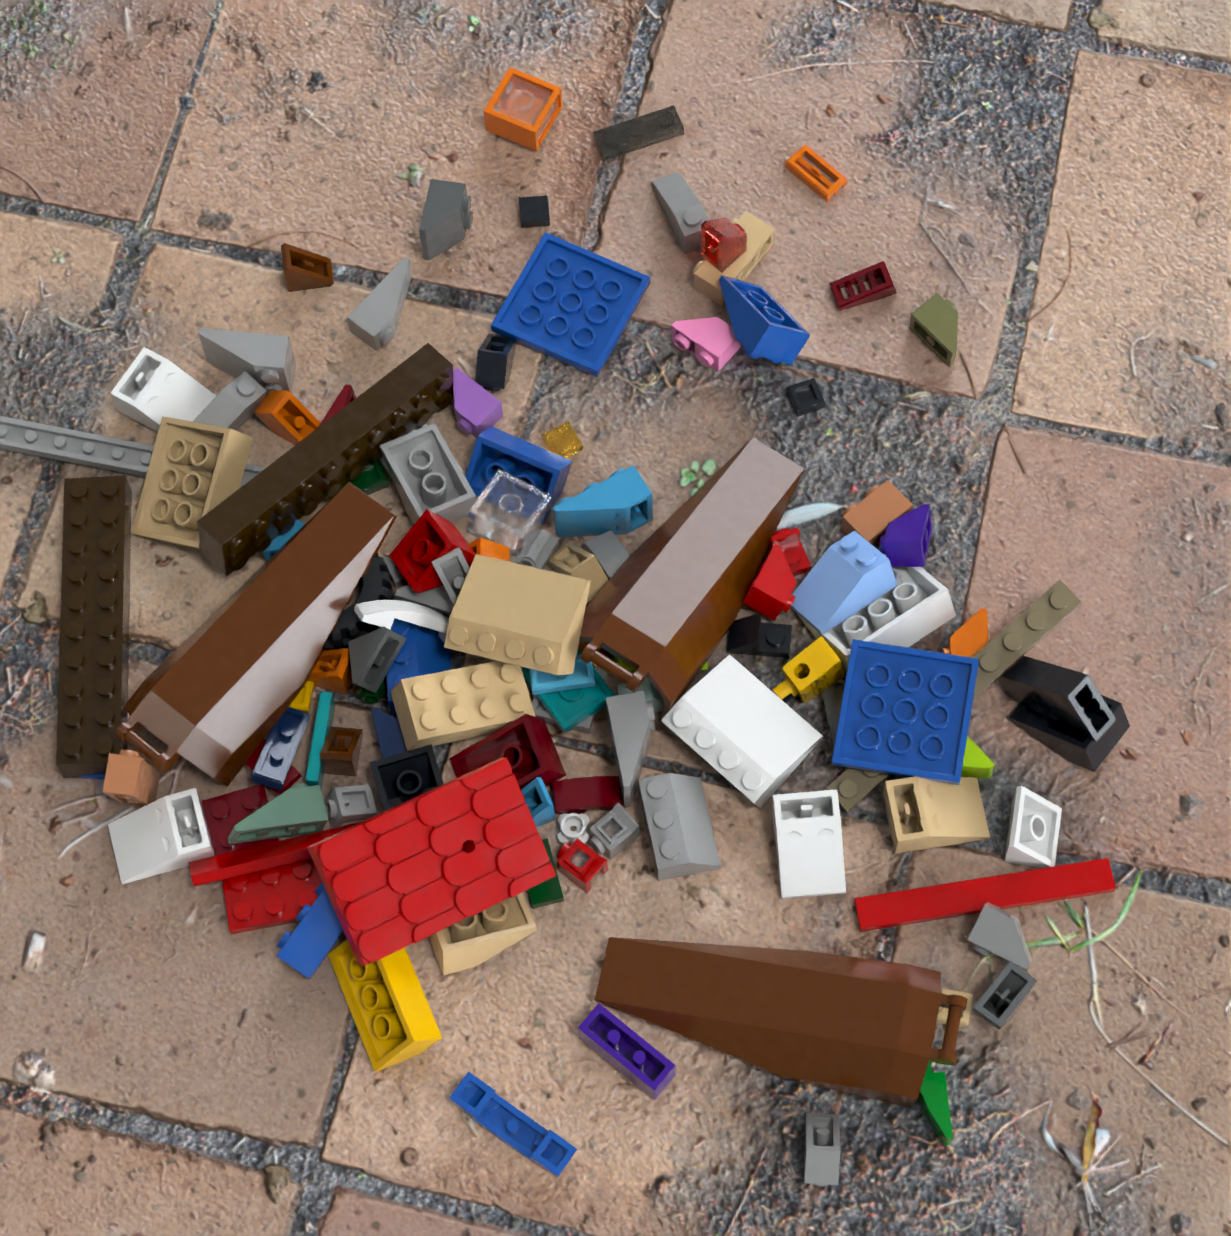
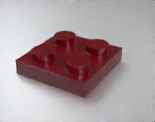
M258 784L202 801L216 856L279 841V838L228 844L227 838L234 826L269 803L264 785Z

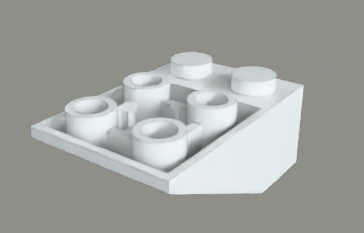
M145 347L110 393L117 411L157 432L162 416L193 422L216 397L215 394L171 361Z
M196 788L164 796L108 824L122 884L187 867L191 861L215 856L202 800Z
M837 789L773 795L772 815L782 899L846 894L841 817Z

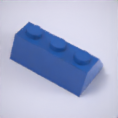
M491 426L478 435L465 477L477 497L543 525L564 489L573 461Z
M396 618L390 630L407 639L387 673L388 702L392 715L397 713L390 691L401 679L452 670L450 649L444 648L445 643L438 636L439 631Z

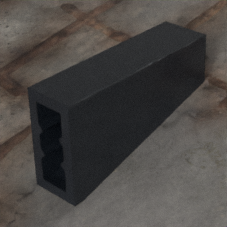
M1023 656L997 679L1008 697L1092 741L1097 742L1116 721L1115 716L1088 674Z

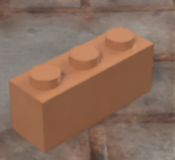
M122 749L119 754L109 753L103 792L122 805L142 808L156 801L161 773L152 766V762L146 761V757L139 756V752Z

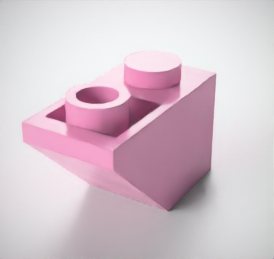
M718 317L675 321L671 325V340L674 345L682 351L690 352L696 356L703 366L707 368L712 367L717 372L723 368L740 348V342L735 338L732 326Z

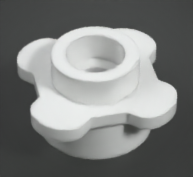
M577 813L561 814L558 818V823L560 824V833L557 835L558 841L565 844L567 842H575L578 838L584 844L587 843L589 835L586 831L587 825L590 822L589 817L583 813L580 815ZM575 826L577 829L576 831H571L570 828Z

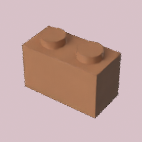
M887 480L881 486H873L866 493L865 499L859 504L853 503L845 509L842 514L841 530L846 535L856 531L876 547L880 543L881 536L886 535L888 523L912 511L913 504Z

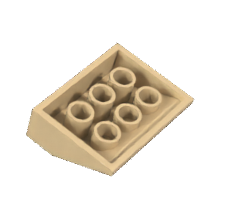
M162 416L130 534L201 551L197 521L240 488L253 437L230 428Z
M476 554L449 617L444 648L549 674H573L591 580Z

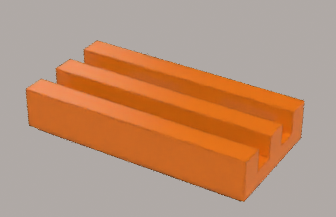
M806 144L785 162V168L826 202L831 199V195H836L839 192L840 187L844 188L847 185V178ZM804 155L806 158H808L812 163H814L818 168H820L824 173H826L830 178H832L835 181V183L833 184L830 180H828L824 175L821 174L820 170H818L815 166L810 165L806 160L802 158V156Z

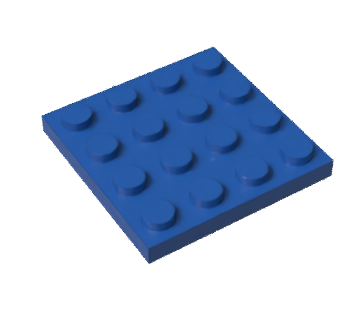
M545 232L493 320L491 331L515 339L518 343L598 377L648 289L651 277Z
M852 639L832 765L904 777L916 776L935 782L960 785L979 659Z

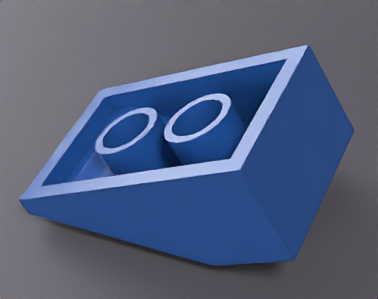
M721 275L719 283L735 338L744 346L743 351L755 359L763 357L775 364L783 362L792 365L810 337V334L762 286Z

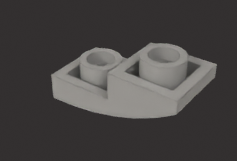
M611 530L584 542L585 550L596 556L608 580L611 579L630 556Z

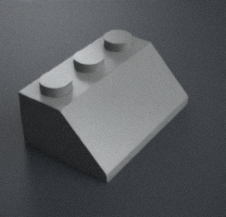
M666 773L638 779V793L658 881L721 869L701 778Z

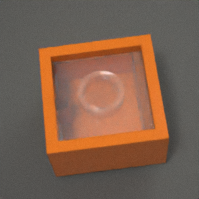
M509 67L483 111L485 130L537 151L563 107L562 88Z

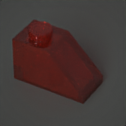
M726 217L706 220L701 224L700 255L723 273L747 251V235L745 230L739 224L730 222Z

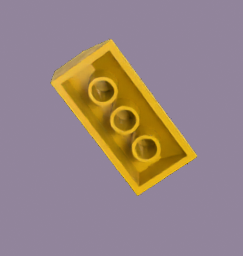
M347 939L328 954L374 1072L419 1055L442 1039L405 947L365 966L358 965Z

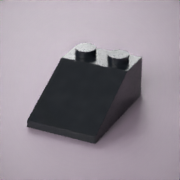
M1103 695L1101 696L1115 716L1116 721L1097 742L1080 735L1022 703L1009 716L1012 723L1061 757L1092 772L1096 771L1130 727L1122 704Z

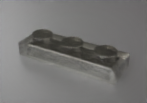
M673 105L594 131L593 139L602 160L605 161L684 135V127Z

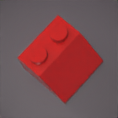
M426 509L389 557L412 589L417 593H421L443 585L431 561L460 547L470 567L476 553L451 521Z

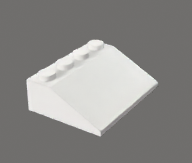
M892 567L897 586L825 634L821 635L798 614L797 616L816 639L821 636L825 639L841 660L843 670L847 674L852 639L908 648L954 618L956 614L949 590L922 567Z
M730 654L686 692L661 720L759 808L767 802L824 737Z

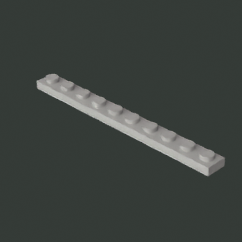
M0 416V449L142 477L147 475L154 445ZM246 463L240 488L267 467Z

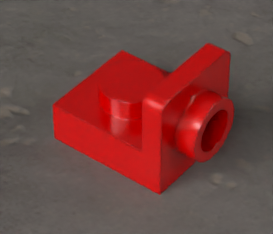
M798 527L791 530L789 528L778 530L769 538V552L774 544L779 545L794 577L811 571V564L800 541Z

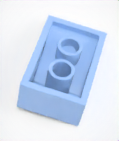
M856 531L851 532L826 550L792 594L796 598L790 608L821 635L825 634L897 586L889 558Z

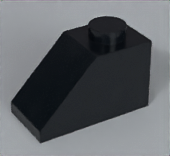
M488 334L478 349L475 382L483 386L485 390L499 391L500 389H505L510 379L517 345L515 339L502 335Z

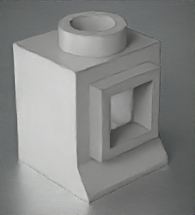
M619 803L589 828L591 838L589 842L597 853L600 855L605 853L610 859L614 858L640 836L639 824Z

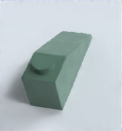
M302 783L292 786L236 824L227 838L228 844L305 835L322 831L328 821V816L320 785L308 786V784Z

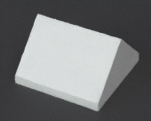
M1018 786L1011 806L1004 862L1039 868L1054 867L1062 808L1027 788Z

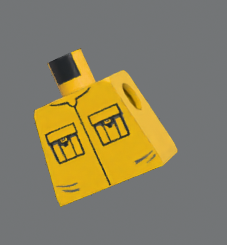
M821 636L783 666L782 671L786 680L772 690L785 703L796 695L806 703L845 677L841 660Z

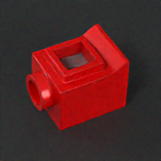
M578 838L573 844L565 843L556 856L559 859L557 861L558 871L586 893L591 890V880L600 871L604 875L608 870L607 859L598 855Z

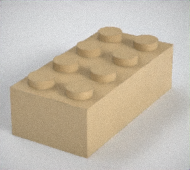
M501 661L401 679L390 691L407 751L431 744L435 746L489 735L525 714L535 717L521 666Z

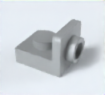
M370 784L334 787L324 801L331 828L340 827L344 821L369 819L377 814Z

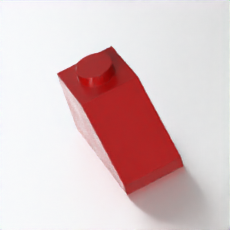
M774 544L766 556L742 602L774 621L781 611L788 612L796 598L791 595L796 585V580L779 545Z

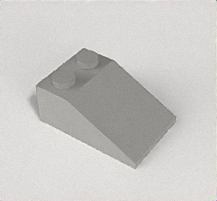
M199 328L198 334L208 363L234 378H237L246 371L267 391L266 395L271 390L292 392L296 362L289 336Z
M435 423L380 445L381 453L413 525L426 509L451 522L475 513L476 495Z
M644 691L606 697L607 723L625 808L632 805L638 779L640 778L650 744V732L655 731L652 701H645Z

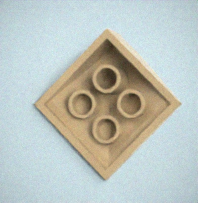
M520 893L473 916H469L429 936L442 974L447 975L479 965L537 931V926L523 894Z

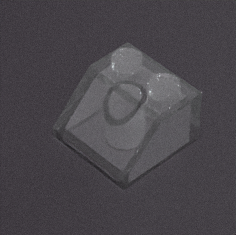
M499 469L469 510L466 532L477 538L481 537L510 547V555L516 558L521 554L535 529H539L553 496Z

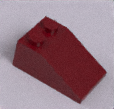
M528 714L521 716L450 758L458 778L499 758L507 757L521 790L536 777H541L545 787H547L553 781L566 776L545 720Z

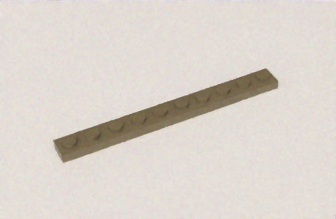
M1058 580L972 657L979 659L973 701L1081 605L1082 602L1061 580ZM848 768L826 790L837 789L839 805L848 814L891 774Z

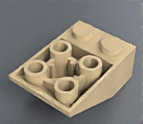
M916 776L885 781L883 798L895 854L990 839L977 778L961 777L960 785L935 782Z

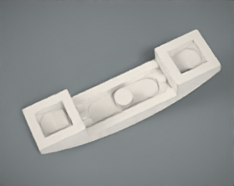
M400 600L368 601L356 604L354 608L355 613L363 622L391 629L396 618L439 631L438 636L445 643L449 618L431 608Z

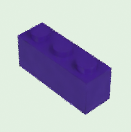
M600 1003L579 1025V1039L653 1100L660 1095L676 1076L675 1064Z

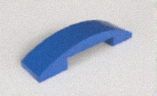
M470 1072L466 1074L449 1098L459 1109L499 1140L556 1177H559L577 1151V1148L552 1130H546L497 1095L496 1090Z

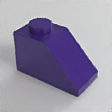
M923 504L888 523L886 535L880 538V552L889 558L891 567H924L933 530L930 504Z

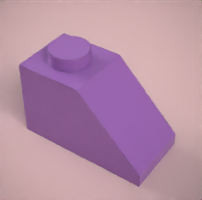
M457 367L453 371L456 425L465 435L469 436L471 434L477 439L480 433L491 426L493 427L503 417L502 402Z

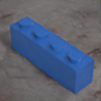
M323 882L315 891V894L319 897L312 907L306 904L295 919L299 922L297 928L293 933L287 931L276 946L280 949L277 956L308 979L314 975L344 932Z

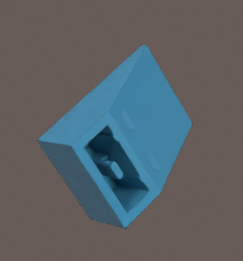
M634 465L627 469L621 468L612 473L610 478L605 481L592 483L582 493L560 500L553 507L555 534L557 537L599 536L610 530L615 535L628 534L653 521L652 493Z

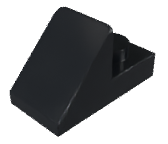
M757 613L735 620L729 629L727 653L789 658L792 625L761 622L762 614Z

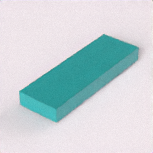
M321 692L319 696L306 774L308 786L320 785L321 791L325 772L321 763L320 752L332 727L336 706L333 693Z

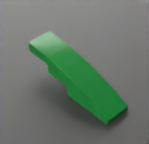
M929 1061L918 1101L943 1146H949L952 1142L953 1134L945 1072L932 1073Z

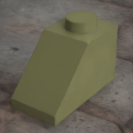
M937 293L911 313L909 328L947 366L951 367L954 365L957 351L958 312L950 300L944 299Z

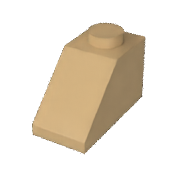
M568 543L555 552L548 561V565L554 572L591 580L587 603L592 601L609 581L596 556L572 543Z

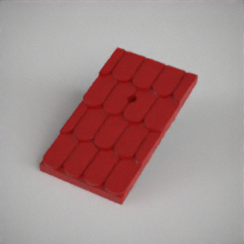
M507 757L499 758L307 847L358 965L365 966L371 962L378 961L412 943H417L469 916H473L556 876Z

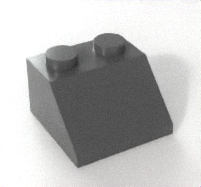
M436 179L430 180L419 228L424 260H431L464 240L466 228L471 229L473 211H470L471 196H467L466 184Z

